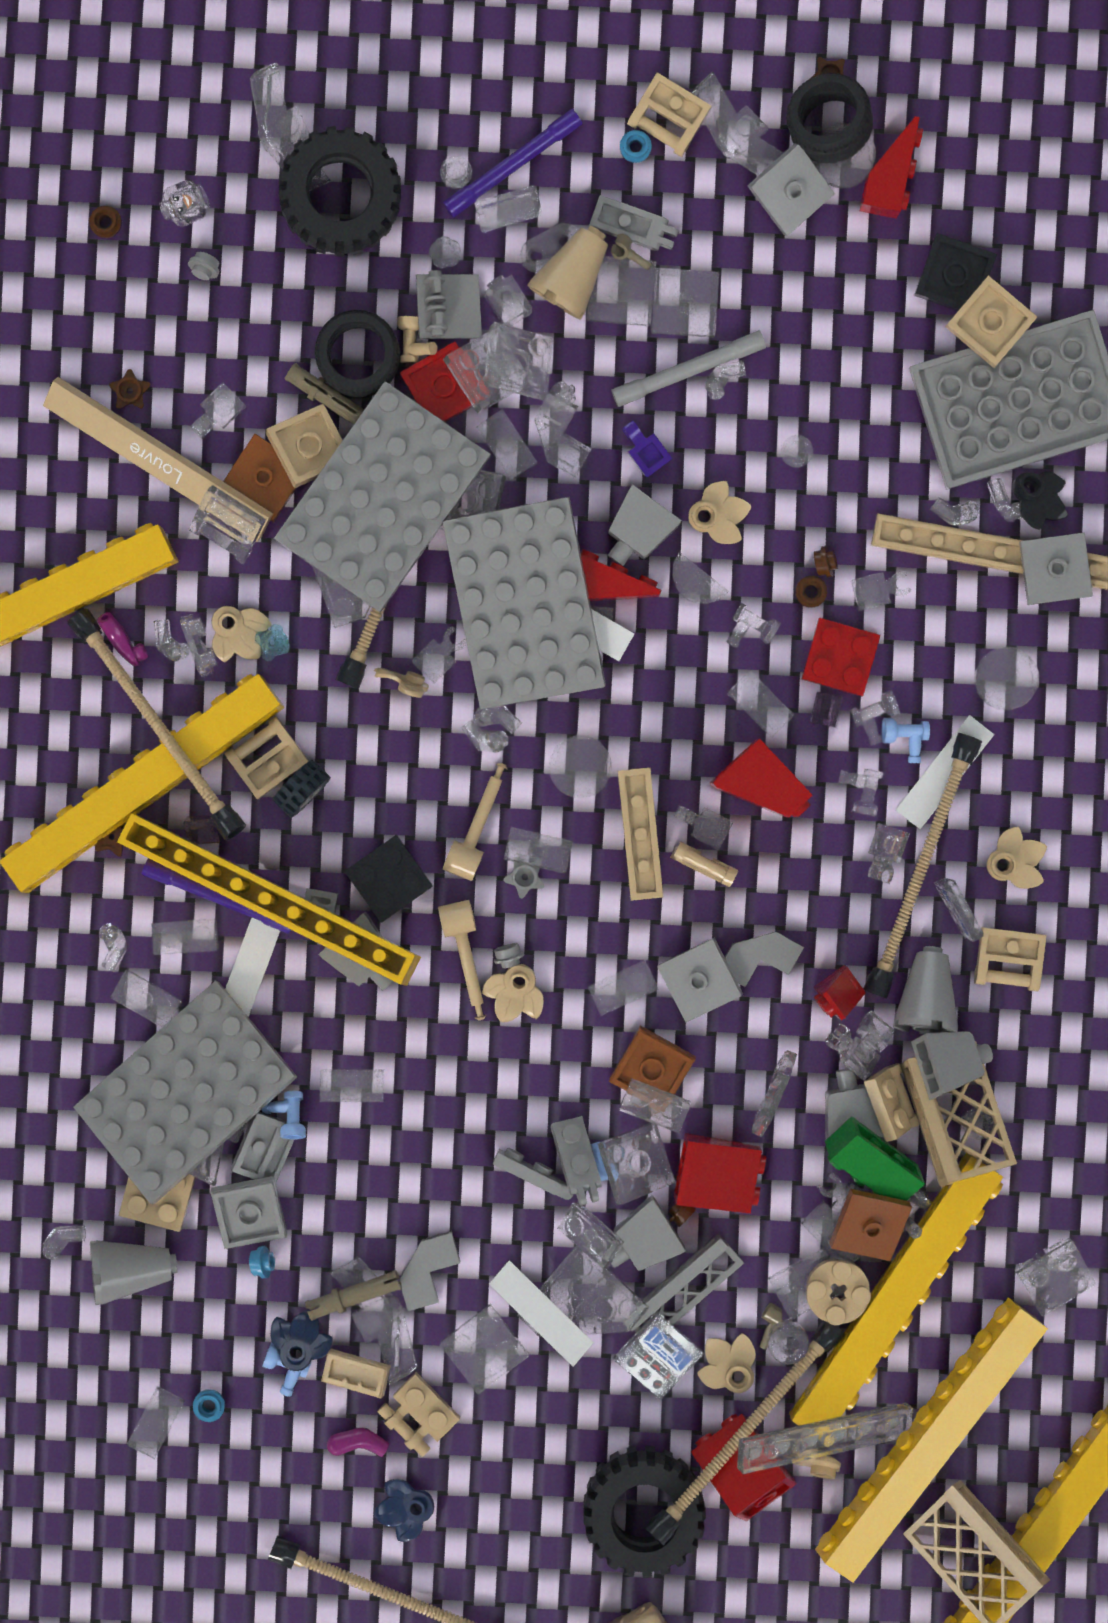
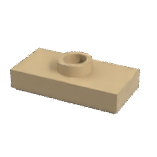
M330 1349L326 1357L321 1382L381 1399L385 1394L391 1365Z

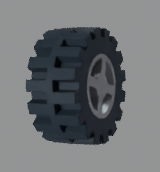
M310 760L280 788L275 797H273V801L292 818L319 794L331 777L314 760Z

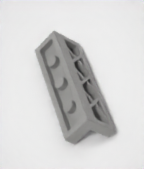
M718 1233L623 1316L624 1323L632 1332L635 1331L642 1338L647 1333L640 1325L651 1315H660L658 1329L661 1333H665L666 1326L669 1329L668 1324L670 1327L673 1326L741 1267L744 1261ZM725 1251L734 1261L725 1270L712 1269V1262ZM698 1274H707V1285L701 1291L688 1290V1283ZM711 1274H719L711 1281ZM675 1294H683V1306L678 1311L664 1310V1304ZM687 1295H695L687 1302ZM663 1316H671L663 1323Z

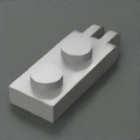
M602 195L599 196L589 226L591 225L599 231L617 237L618 234H625L630 237L632 243L654 251H658L660 246L673 249L674 242L663 238L665 234L677 237L679 232L676 228L668 226L669 220L664 217Z
M580 1116L552 1123L550 1128L570 1195L576 1194L580 1206L587 1204L584 1191L589 1192L592 1203L599 1201L597 1188L602 1187L583 1117Z
M507 1148L506 1151L498 1150L493 1160V1165L565 1200L573 1197L568 1191L567 1184L551 1175L553 1171L551 1168L539 1162H535L533 1166L523 1161L524 1155L511 1148Z

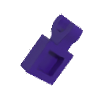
M634 421L623 427L622 431L635 446L628 451V454L645 478H648L672 460V457L654 433L645 438Z

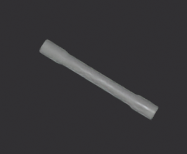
M760 330L738 338L728 345L646 378L636 379L611 389L617 407H621L641 399L651 392L731 360L740 359L766 348V344Z

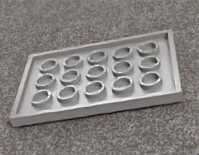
M1094 310L1026 330L995 368L989 365L971 348L909 367L946 490L1108 440V354Z
M385 381L274 539L381 613L443 525L442 521L448 518L490 458V453Z
M570 496L442 521L480 709L605 687L604 672Z
M215 980L73 1108L149 1203L155 1204L297 1078V1075L220 982Z

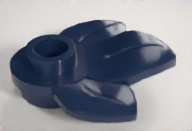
M311 1310L299 1313L292 1323L280 1317H276L272 1322L271 1342L280 1351L282 1365L290 1371L305 1369L311 1360L325 1357L331 1349L333 1337L328 1334L319 1333L318 1318L311 1321L307 1313ZM299 1350L302 1356L300 1358H293L290 1352Z
M393 1479L386 1481L385 1490L389 1498L383 1500L376 1507L374 1517L385 1526L395 1527L398 1541H410L422 1532L424 1521H427L432 1516L435 1508L433 1498L424 1490H414L405 1480ZM413 1503L419 1504L422 1507V1511L417 1510Z

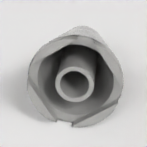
M925 946L923 951L916 953L894 1018L893 1027L895 1029L909 1032L911 1026L913 1030L919 1031V1034L923 1035L927 1033L958 1032L949 956L942 953V948Z
M98 1240L90 1241L95 1305H103L171 1281L172 1274L177 1273L176 1254L170 1255L169 1248Z

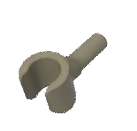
M618 234L615 240L616 244H613L611 248L612 256L618 260L627 257L648 271L652 264L631 249L632 241L629 236Z
M773 1303L767 1305L761 1318L769 1322L759 1346L764 1350H767L773 1331L782 1321V1310Z

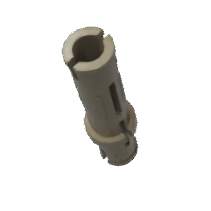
M297 363L292 365L285 376L287 382L289 381L307 393L308 399L311 401L316 399L353 425L365 410L327 385L324 378L315 377L298 366Z
M393 1270L390 1273L341 1290L335 1288L331 1290L330 1294L305 1301L306 1309L309 1308L311 1310L307 1312L309 1318L313 1321L316 1318L336 1311L343 1313L346 1312L347 1307L396 1290H402V1284L398 1282V1279H400L398 1272Z

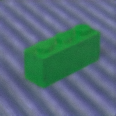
M852 1116L825 1140L829 1154L827 1158L832 1166L837 1170H845L858 1185L862 1187L866 1185L873 1190L874 1194L907 1201L925 1185L918 1164Z

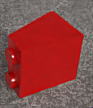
M760 738L754 740L709 783L719 791L782 817H790L792 815L798 818L811 806L808 800L813 796Z
M685 1133L674 1190L676 1205L751 1214L752 1205L758 1206L761 1188L756 1186L758 1174L763 1175L766 1164V1156L761 1155L762 1149L760 1146Z
M737 1414L731 1415L721 1423L722 1429L714 1435L711 1433L704 1435L695 1443L697 1447L691 1453L702 1469H705L708 1463H711V1460L717 1457L716 1454H719L720 1450L722 1451V1447L730 1441V1438L736 1435L735 1432H738V1429H741V1425L749 1419L743 1414L739 1416ZM754 1429V1432L748 1435V1438L740 1445V1448H737L738 1450L732 1454V1457H729V1460L721 1467V1470L715 1473L716 1475L713 1476L712 1480L710 1479L732 1514L746 1522L797 1484L757 1429Z

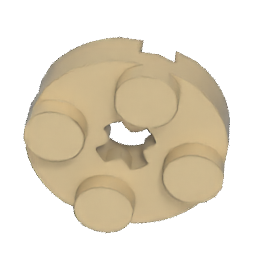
M825 1260L815 1266L808 1276L806 1285L807 1302L818 1318L832 1325L849 1323L857 1319L870 1302L871 1294L868 1279L861 1268L851 1261ZM835 1283L839 1287L843 1284L846 1286V1289L843 1291L845 1296L841 1299L829 1296L833 1292L831 1286Z

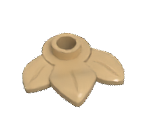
M727 481L710 484L704 490L701 501L696 502L690 508L688 519L690 525L695 530L708 532L715 542L735 544L742 540L736 524L747 516L751 505L741 498L728 496L729 488ZM701 511L709 513L710 520L708 522H701L699 520L698 514Z
M232 606L218 608L211 620L215 631L212 648L216 656L223 662L228 661L234 653L245 659H259L261 656V641L258 634L271 627L270 620L254 608H247L241 611ZM227 616L232 617L234 620L233 625L229 628L222 626V620Z
M375 668L374 670L376 672L375 677L394 680L399 683V691L412 697L421 698L423 693L427 692L429 685L424 682L425 677L415 672L408 671L406 675H402L385 668Z
M1019 827L1010 828L1004 831L998 838L997 850L992 852L987 859V871L994 879L1000 881L1009 880L1018 888L1027 889L1039 886L1044 882V879L1034 866L1043 858L1047 846L1036 840H1023ZM1000 859L1007 861V868L1004 871H1000L997 868V862Z
M518 964L508 968L506 973L493 974L486 980L483 986L482 994L496 999L494 1005L495 1013L500 1022L512 1021L522 1011L528 1016L537 1019L543 1009V993L535 986V973L527 965ZM522 977L525 983L518 985L514 982V978Z
M741 1333L732 1344L719 1338L707 1339L705 1354L709 1365L704 1366L697 1372L701 1381L712 1389L726 1387L733 1393H743L749 1390L754 1382V1373L751 1366L756 1358V1353L748 1336ZM741 1371L744 1374L741 1381H734L732 1379L734 1372Z
M794 1447L790 1452L793 1456L783 1458V1461L795 1465L811 1467V1475L825 1479H835L836 1472H839L841 1463L834 1457L818 1454L811 1448Z

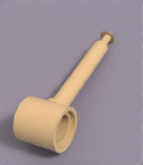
M503 763L496 764L498 766L494 777L491 776L464 843L454 840L442 870L473 881L484 853L475 847L501 786L502 780H500L502 772L504 769H507Z
M470 900L439 906L438 911L445 938L452 936L456 939L471 1006H475L477 1014L475 1019L478 1021L483 1020L486 1015H483L481 1004L484 1002L467 934L476 931Z

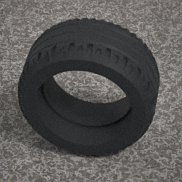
M827 73L812 77L811 80H807L805 83H802V86L798 87L787 107L786 121L792 142L799 144L810 160L815 162L833 164L838 163V161L848 160L849 157L852 158L868 142L873 129V113L866 91L853 78L843 74ZM840 101L851 105L856 110L852 123L836 135L817 136L804 128L806 118L810 112L823 103Z
M350 310L335 315L325 323L316 339L315 359L322 377L330 387L343 395L361 398L376 394L385 381L389 384L392 382L400 364V348L393 329L383 318L366 310ZM357 328L367 329L376 333L382 340L385 349L384 361L380 368L367 378L358 380L345 378L333 367L331 361L333 344L340 335L348 330Z

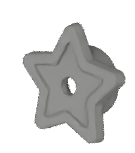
M514 858V870L504 878V882L516 886L521 899L525 897L530 889H543L544 884L538 877L541 862L537 861L526 864L519 858ZM523 874L528 875L527 880L522 879Z

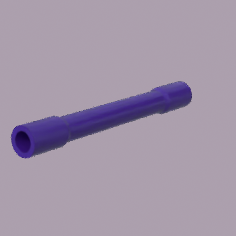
M570 109L552 122L547 129L470 185L464 186L443 201L450 215L453 218L474 204L479 197L552 144L561 141L583 125L577 113Z
M149 858L144 865L143 876L200 896L259 920L264 925L290 934L291 929Z

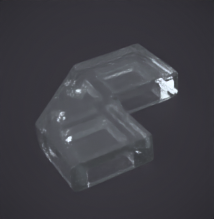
M551 390L534 421L547 462L576 478L592 449L565 433L579 406Z
M789 1050L784 1051L776 1065L768 1092L757 1109L751 1128L753 1134L762 1137L772 1121L791 1077L797 1057L796 1053Z

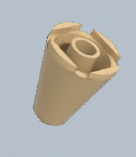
M591 225L587 230L581 227L531 278L527 286L551 304L557 305L564 309V312L581 320L586 312L608 244L603 241L606 235Z

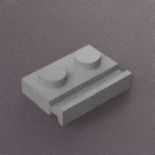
M260 1111L254 1115L231 1165V1171L251 1179L274 1176L275 1182H277L294 1140L280 1137V1129L287 1122Z

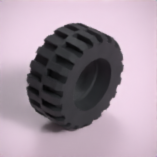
M336 126L326 127V131L321 133L318 130L309 133L308 139L305 141L300 139L294 145L293 152L287 154L279 176L280 206L288 227L293 234L296 233L300 237V241L307 247L309 245L313 246L317 252L322 254L330 252L335 253V256L344 257L346 253L356 255L363 253V249L367 247L373 248L383 236L386 237L399 212L402 185L394 158H390L387 154V148L381 142L377 144L373 141L372 135L365 131L363 135L355 132L353 127L346 126L345 130H336ZM333 163L350 164L361 170L366 176L370 185V200L366 209L358 217L349 221H333L323 217L313 206L309 192L310 184L317 171L326 165Z
M645 1445V1450L640 1451L636 1450V1446L628 1447L627 1453L620 1455L617 1451L610 1455L608 1463L601 1462L596 1468L595 1476L590 1477L583 1501L586 1536L589 1543L594 1545V1552L600 1559L606 1558L607 1566L613 1570H617L618 1567L623 1568L624 1575L634 1577L635 1572H642L643 1578H652V1572L660 1570L663 1576L671 1573L670 1566L676 1564L677 1567H681L687 1562L686 1555L688 1553L694 1554L697 1550L698 1539L702 1538L704 1534V1520L706 1519L702 1492H699V1495L693 1498L694 1501H691L690 1505L688 1504V1508H685L686 1510L683 1511L682 1517L678 1521L680 1525L664 1546L653 1536L637 1537L626 1533L617 1525L614 1517V1506L618 1497L626 1490L639 1485H651L662 1489L671 1497L673 1504H675L678 1498L684 1495L683 1492H687L686 1489L689 1488V1485H692L691 1483L697 1479L694 1472L688 1470V1465L681 1458L676 1460L673 1458V1453L665 1449L662 1453L656 1452L655 1446Z

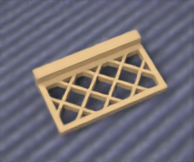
M651 769L618 771L630 898L631 901L662 898L663 888Z
M913 1057L904 1061L901 1064V1068L940 1187L1016 1165L1017 1162L984 1064H982L985 1071L984 1076L973 1081L982 1086L984 1096L980 1103L964 1095L969 1085L967 1083L963 1085L960 1092L955 1089L948 1092L957 1097L949 1112L939 1106L937 1098L929 1100L917 1059ZM961 1100L977 1108L970 1123L954 1114ZM986 1100H987V1103H988L989 1108H987V1107L984 1106ZM981 1111L990 1115L993 1119L994 1126L990 1134L974 1125ZM942 1114L947 1117L946 1120H945V1122H944V1119H943ZM951 1119L967 1128L960 1142L948 1135L947 1127ZM971 1130L987 1139L980 1153L964 1145ZM991 1142L1002 1147L1006 1160L996 1163L985 1157ZM952 1145L955 1146V1147H957L955 1153H954V1150H953ZM961 1150L977 1158L973 1169L961 1173L957 1162ZM981 1162L988 1164L987 1166L979 1168Z
M961 1480L953 1484L942 1497L903 1533L981 1623H993L985 1614V1601L1001 1602V1617L995 1623H1005L1050 1581L1048 1576ZM946 1502L956 1511V1523L940 1522V1508ZM934 1514V1521H927ZM921 1526L934 1527V1544H924L916 1536L915 1532ZM940 1527L956 1529V1546L940 1545ZM962 1529L973 1530L977 1534L978 1548L962 1547ZM984 1543L989 1549H984ZM940 1550L956 1552V1569H947L940 1563ZM962 1552L978 1554L979 1571L962 1570ZM984 1554L995 1555L1001 1561V1574L984 1572ZM962 1576L979 1577V1595L968 1594L962 1588ZM984 1578L1001 1579V1597L984 1595ZM1007 1580L1019 1581L1028 1592L1020 1599L1007 1597ZM974 1600H979V1606ZM1007 1603H1012V1604H1014V1605L1007 1611Z

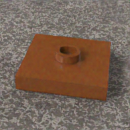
M257 434L253 435L223 481L273 513L272 522L276 521L297 489L293 487L273 446Z
M640 1025L609 1077V1082L664 1112L696 1060V1056Z
M850 1188L829 1242L831 1249L891 1261L912 1209L910 1201Z

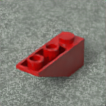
M915 116L869 172L865 180L860 212L897 219L901 210L907 209L910 191L905 190L907 178L913 179L917 160L911 158L914 147L919 148L923 134V128H918L920 117Z
M582 549L581 558L590 601L659 597L662 590L656 588L658 582L643 575H640L639 580L627 575L629 569L614 562H611L610 566L598 562V555Z
M845 965L813 987L818 993L813 998L823 1012L829 1015L830 1018L835 1015L841 1021L848 1016L866 994L852 972Z

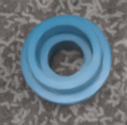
M629 131L620 141V152L629 162L640 163L646 160L651 153V140L643 131ZM637 142L641 145L642 149L639 152H633L630 149V145Z
M260 1246L257 1250H253L250 1253L249 1266L253 1276L268 1278L271 1271L275 1269L274 1254L269 1252L266 1246Z
M203 1390L193 1401L194 1414L204 1422L216 1421L222 1416L225 1409L224 1398L215 1390ZM204 1401H213L215 1408L213 1410L206 1409Z

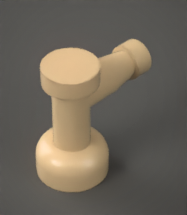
M397 317V326L400 330H403V355L400 356V363L416 364L419 362V356L425 354L435 355L437 353L435 342L416 343V331L419 330L418 317Z

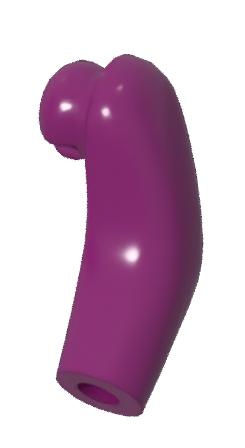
M110 612L103 613L98 617L97 622L116 651L129 664L139 666L140 661L148 658L144 645L139 643L133 647L126 630Z
M355 1428L330 1436L327 1441V1449L332 1455L339 1456L361 1448L382 1457L390 1443L367 1428Z

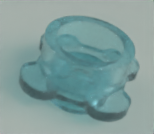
M278 624L272 625L270 630L266 632L260 631L255 635V642L260 645L262 658L265 661H272L276 655L287 654L290 650L288 637L283 632L282 626ZM271 640L275 642L273 646L270 644Z

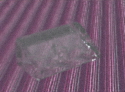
M534 185L474 203L482 232L542 215L538 191Z

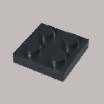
M937 233L914 296L959 311L988 275L990 276L997 254Z
M397 834L344 871L381 923L433 887V884Z

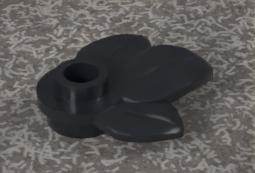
M1044 472L1039 475L1035 473H1022L1013 482V493L1020 501V514L1032 528L1040 530L1045 520H1061L1068 515L1063 502L1057 494L1063 489L1066 482L1055 473ZM1024 486H1027L1030 489V493L1025 489Z

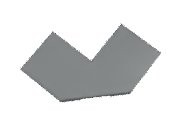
M775 931L732 943L725 959L738 984L746 987L760 960L789 975L804 947Z
M452 1231L422 1239L399 1280L402 1284V1293L407 1311L439 1302L431 1272L457 1265L461 1262Z

